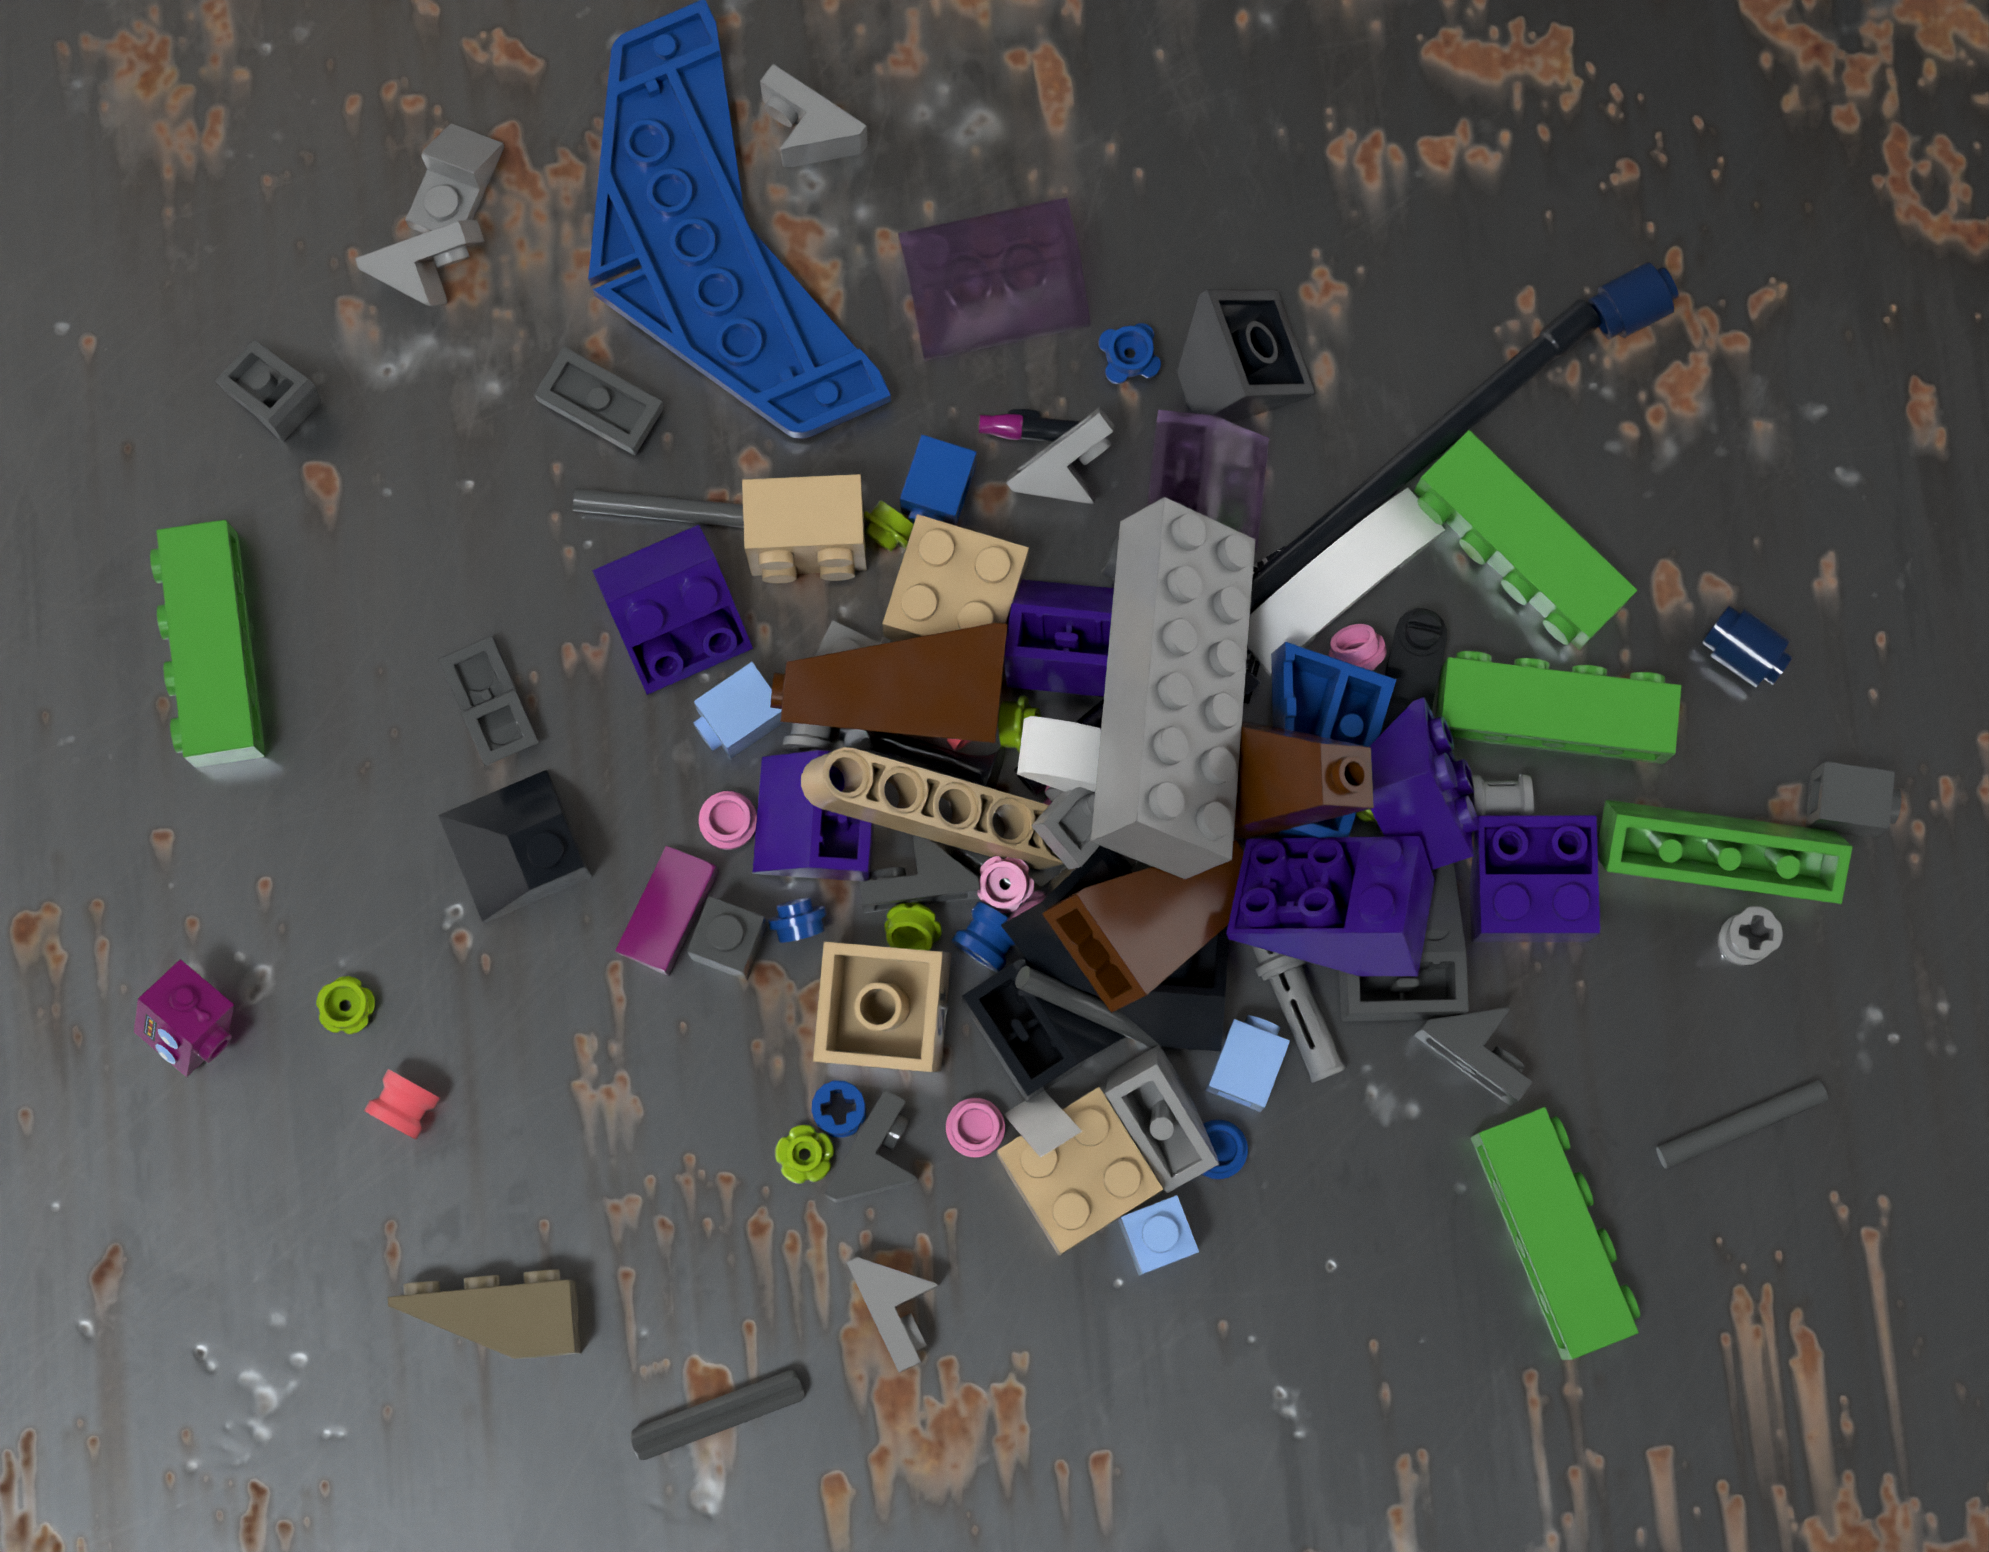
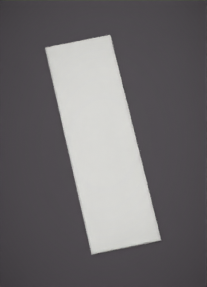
M1045 1091L1003 1114L1040 1158L1082 1132Z

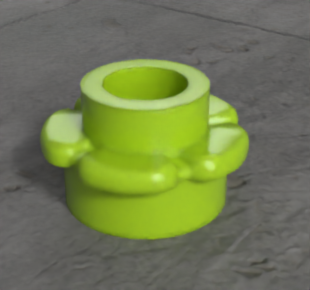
M881 500L871 513L864 511V518L870 522L865 529L866 535L889 552H892L897 545L906 549L914 525L912 522Z
M1020 696L1018 701H1003L999 712L998 729L1000 744L1005 748H1017L1019 753L1024 718L1029 716L1042 717L1040 708L1031 707L1026 696Z
M906 903L893 906L887 912L889 920L885 921L884 924L886 940L890 947L927 951L931 949L933 942L939 940L942 926L938 921H935V913L920 903Z
M351 976L339 977L334 982L325 985L318 993L316 1000L321 1024L333 1033L344 1031L346 1034H355L360 1032L367 1026L369 1022L368 1015L373 1013L375 1009V998L372 991L368 988H363L361 981ZM345 1000L351 1003V1008L348 1011H342L340 1008L341 1003Z
M798 1125L791 1128L789 1135L782 1137L776 1145V1161L781 1163L782 1174L791 1182L802 1184L805 1180L817 1182L823 1179L831 1169L829 1160L834 1155L833 1143L828 1135L817 1133L813 1126ZM802 1149L810 1151L811 1155L808 1160L800 1159L799 1152Z

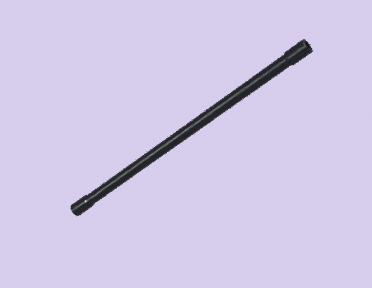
M1582 299L1575 301L1545 326L1537 338L1253 573L1250 614L1325 549L1366 518L1457 442L1468 430L1475 427L1552 361L1564 356L1601 325V321L1596 311ZM1104 698L1075 723L1101 728ZM1018 766L1014 769L1016 775L1018 771ZM1017 775L1021 782L1035 796L1040 794L1047 786Z

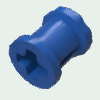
M834 1080L824 1084L816 1091L812 1100L811 1111L817 1126L826 1131L829 1136L833 1138H846L854 1135L859 1126L865 1122L867 1108L862 1093L854 1085L846 1081ZM837 1094L843 1095L846 1104H856V1111L847 1113L846 1123L842 1125H836L831 1115H823V1108L832 1106V1096Z

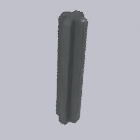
M786 1371L633 1429L630 1432V1439L634 1452L639 1460H647L798 1403L805 1398L804 1389L798 1374L795 1371Z

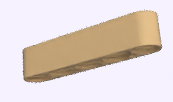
M843 747L817 757L805 766L801 775V787L805 797L811 804L820 809L989 857L999 856L1002 859L1007 857L1021 859L1031 869L1045 870L1064 864L1032 828V824L1049 806L1047 804L855 748ZM831 765L837 767L843 774L845 783L842 792L837 790L830 781L829 770ZM886 781L892 783L898 792L899 802L897 807L892 806L886 799L884 793ZM941 797L946 799L952 809L950 823L940 814L939 800ZM994 813L1002 818L1005 825L1003 838L994 830L992 824Z

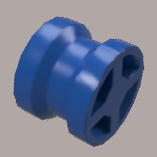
M978 901L971 910L973 919L968 927L958 930L951 941L968 956L998 973L1006 965V953L1011 946L1016 944L1001 927V924L1007 917L987 904Z

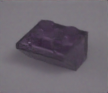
M1158 409L1153 434L1146 507L1166 497L1255 539L1254 552H1257L1269 438L1217 416Z

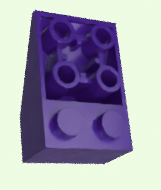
M1421 837L1247 839L1226 933L1228 939L1356 976H1418L1435 881Z

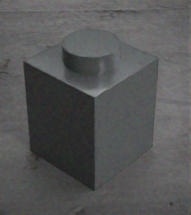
M1823 762L1811 771L1805 827L1875 838L1889 830L1890 823L1895 824L1897 822L1901 808L1900 789H1894L1895 771Z
M708 896L687 952L691 959L696 962L748 980L768 924L764 916Z

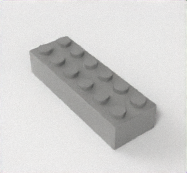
M1164 497L1120 521L1091 842L1187 879L1232 860L1255 539Z

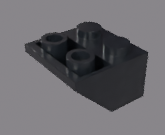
M1023 957L962 995V1004L1025 1101L1028 1102L1126 1038V1036L1017 988L1015 981L1020 969L1024 966L1034 969L1027 958Z

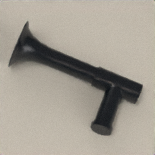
M841 728L839 737L841 741H844L846 748H855L862 751L869 749L892 757H902L953 773L967 779L971 783L995 789L1005 755L1004 746H1001L997 752L989 755H969L899 733Z

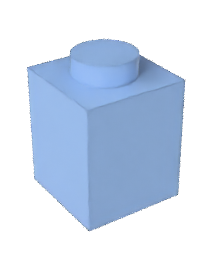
M750 662L694 701L697 711L701 716L693 722L697 731L712 751L722 746L730 759L784 722H780L782 709L770 708L772 689L753 662Z
M1247 1015L1244 1023L1234 1019L1229 1025L1205 1091L1261 1112L1267 1104L1290 1040L1278 1036L1280 1031L1278 1025L1262 1018Z
M1177 1195L1121 1216L1118 1219L1139 1276L1199 1253Z

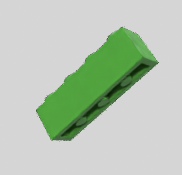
M1470 430L1420 478L1414 490V493L1419 497L1417 500L1419 507L1435 523L1442 525L1446 522L1461 537L1459 544L1466 554L1481 565L1487 562L1503 577L1501 584L1506 592L1520 604L1526 605L1529 602L1545 617L1543 625L1547 631L1564 645H1568L1571 642L1580 651L1637 592V589Z
M226 519L156 530L158 548L151 549L150 562L155 582L157 584L163 583L165 604L157 606V621L162 639H169L172 661L164 662L163 671L169 696H176L178 717L171 718L170 721L174 749L176 753L183 752V757L196 768L265 757L238 533Z
M1476 651L1458 652L1456 658L1448 657L1441 667L1435 718L1441 716L1445 718L1453 739L1665 764L1676 754L1682 685L1665 683V676L1661 674L1634 672L1630 674V679L1607 676V669L1593 665L1573 666L1572 672L1549 669V662L1534 658L1515 659L1514 665L1491 662V655Z
M1605 800L1598 840V860L1607 872L1842 904L1853 846L1836 831Z
M1543 1107L1470 1137L1561 1359L1573 1360L1638 1334L1639 1332L1634 1320L1640 1318L1637 1301L1627 1284L1619 1286L1611 1267V1263L1617 1261L1614 1246L1604 1228L1596 1230L1587 1209V1207L1594 1204L1593 1197L1582 1173L1577 1172L1573 1174L1564 1153V1151L1570 1149V1142L1560 1119L1557 1116L1550 1118L1546 1107Z

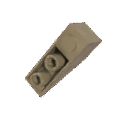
M560 1269L525 1272L524 1284L501 1286L500 1275L464 1278V1290L440 1292V1281L403 1284L404 1295L387 1297L389 1307L513 1359L581 1354L576 1281L561 1280Z

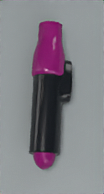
M1012 409L1008 411V414L980 415L978 433L992 434L1011 440L1028 439L1054 442L1080 421L1041 418L1040 412L1036 410Z

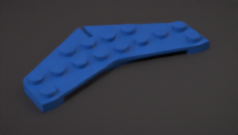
M706 0L697 1L620 35L612 46L588 280L590 286L636 266L640 265L641 269L594 288L595 297L790 437L799 439L812 437L891 402V394L879 369L860 348L857 349L750 228L745 219L718 30Z

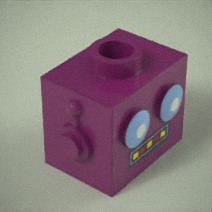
M180 959L138 998L134 1033L185 1077H188L204 1060L207 1063L213 1061L230 1042L232 1035L229 1034L234 1004Z

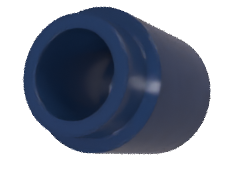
M1646 262L1600 286L1598 294L1588 299V304L1596 311L1600 318L1601 325L1598 328L1610 340L1617 335L1626 338L1674 313L1673 300L1679 297V293L1672 276L1666 268L1662 267L1657 270L1650 262Z
M1730 605L1721 614L1702 641V644L1713 651L1710 657L1755 688L1763 679L1773 685L1793 658L1784 651L1790 643L1789 639L1746 609L1740 613Z

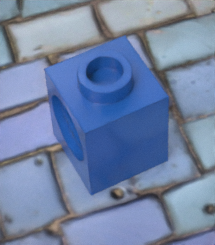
M921 434L900 497L901 513L909 515L908 520L913 524L918 514L957 526L976 470L977 452Z

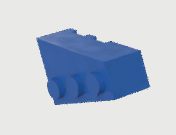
M1284 642L1271 653L1273 727L1367 747L1379 737L1396 679L1288 642ZM1356 813L1275 832V834L1280 838L1349 837Z

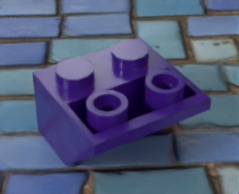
M696 525L592 570L647 695L753 649L718 562L700 525Z
M1022 579L1011 604L1005 643L1004 664L1007 687L1104 697L1114 588Z
M1424 697L1414 700L1369 746L1371 747L1374 808L1370 810L1385 837L1420 836L1431 870L1474 857L1472 832L1479 829V822L1472 801L1468 797V794L1474 793L1472 772L1465 759L1456 761L1452 753L1454 741L1447 721L1443 716L1434 717Z
M816 750L762 757L753 874L848 881L870 880L874 824L818 808L809 802L801 787V775L805 766L811 760L832 751ZM831 765L829 770L830 781L837 790L842 792L845 783L843 774L837 767Z
M1597 815L1477 816L1479 829L1475 831L1474 857H1472L1469 884L1471 942H1589L1600 934Z

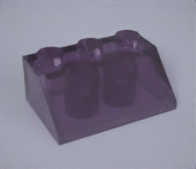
M1067 197L898 233L899 256L924 362L1084 328L1091 324L1080 250Z

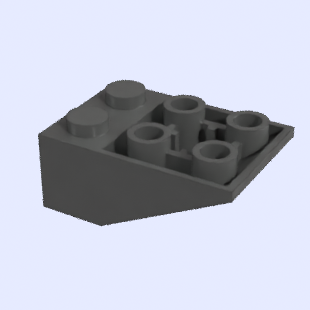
M1454 863L1432 870L1435 881L1418 976H1356L1339 971L1341 1021L1436 1019L1462 1015L1469 1011L1466 948Z

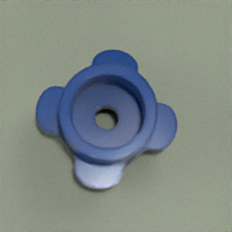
M1138 323L1135 326H1125L1116 331L1108 329L1101 334L1099 347L1106 353L1108 366L1106 367L1105 375L1110 382L1123 384L1129 377L1142 375L1146 378H1153L1158 374L1161 368V361L1154 355V331L1149 325ZM1127 349H1132L1135 352V356L1127 358L1124 352Z

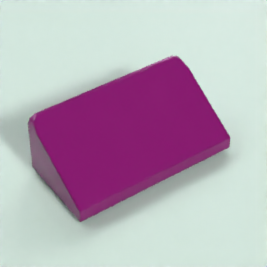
M666 846L615 952L669 977L719 873L718 867L703 859Z

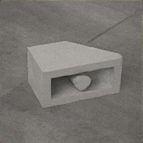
M1160 1045L1109 1072L1105 1094L1166 1193L1219 1165V1160L1192 1097Z

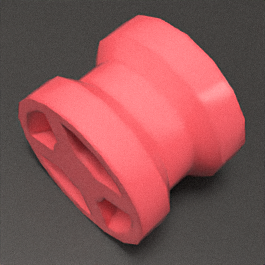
M388 1069L382 1079L384 1084L383 1091L378 1098L369 1101L364 1111L416 1140L422 1131L420 1121L427 1110L434 1109L440 1098Z

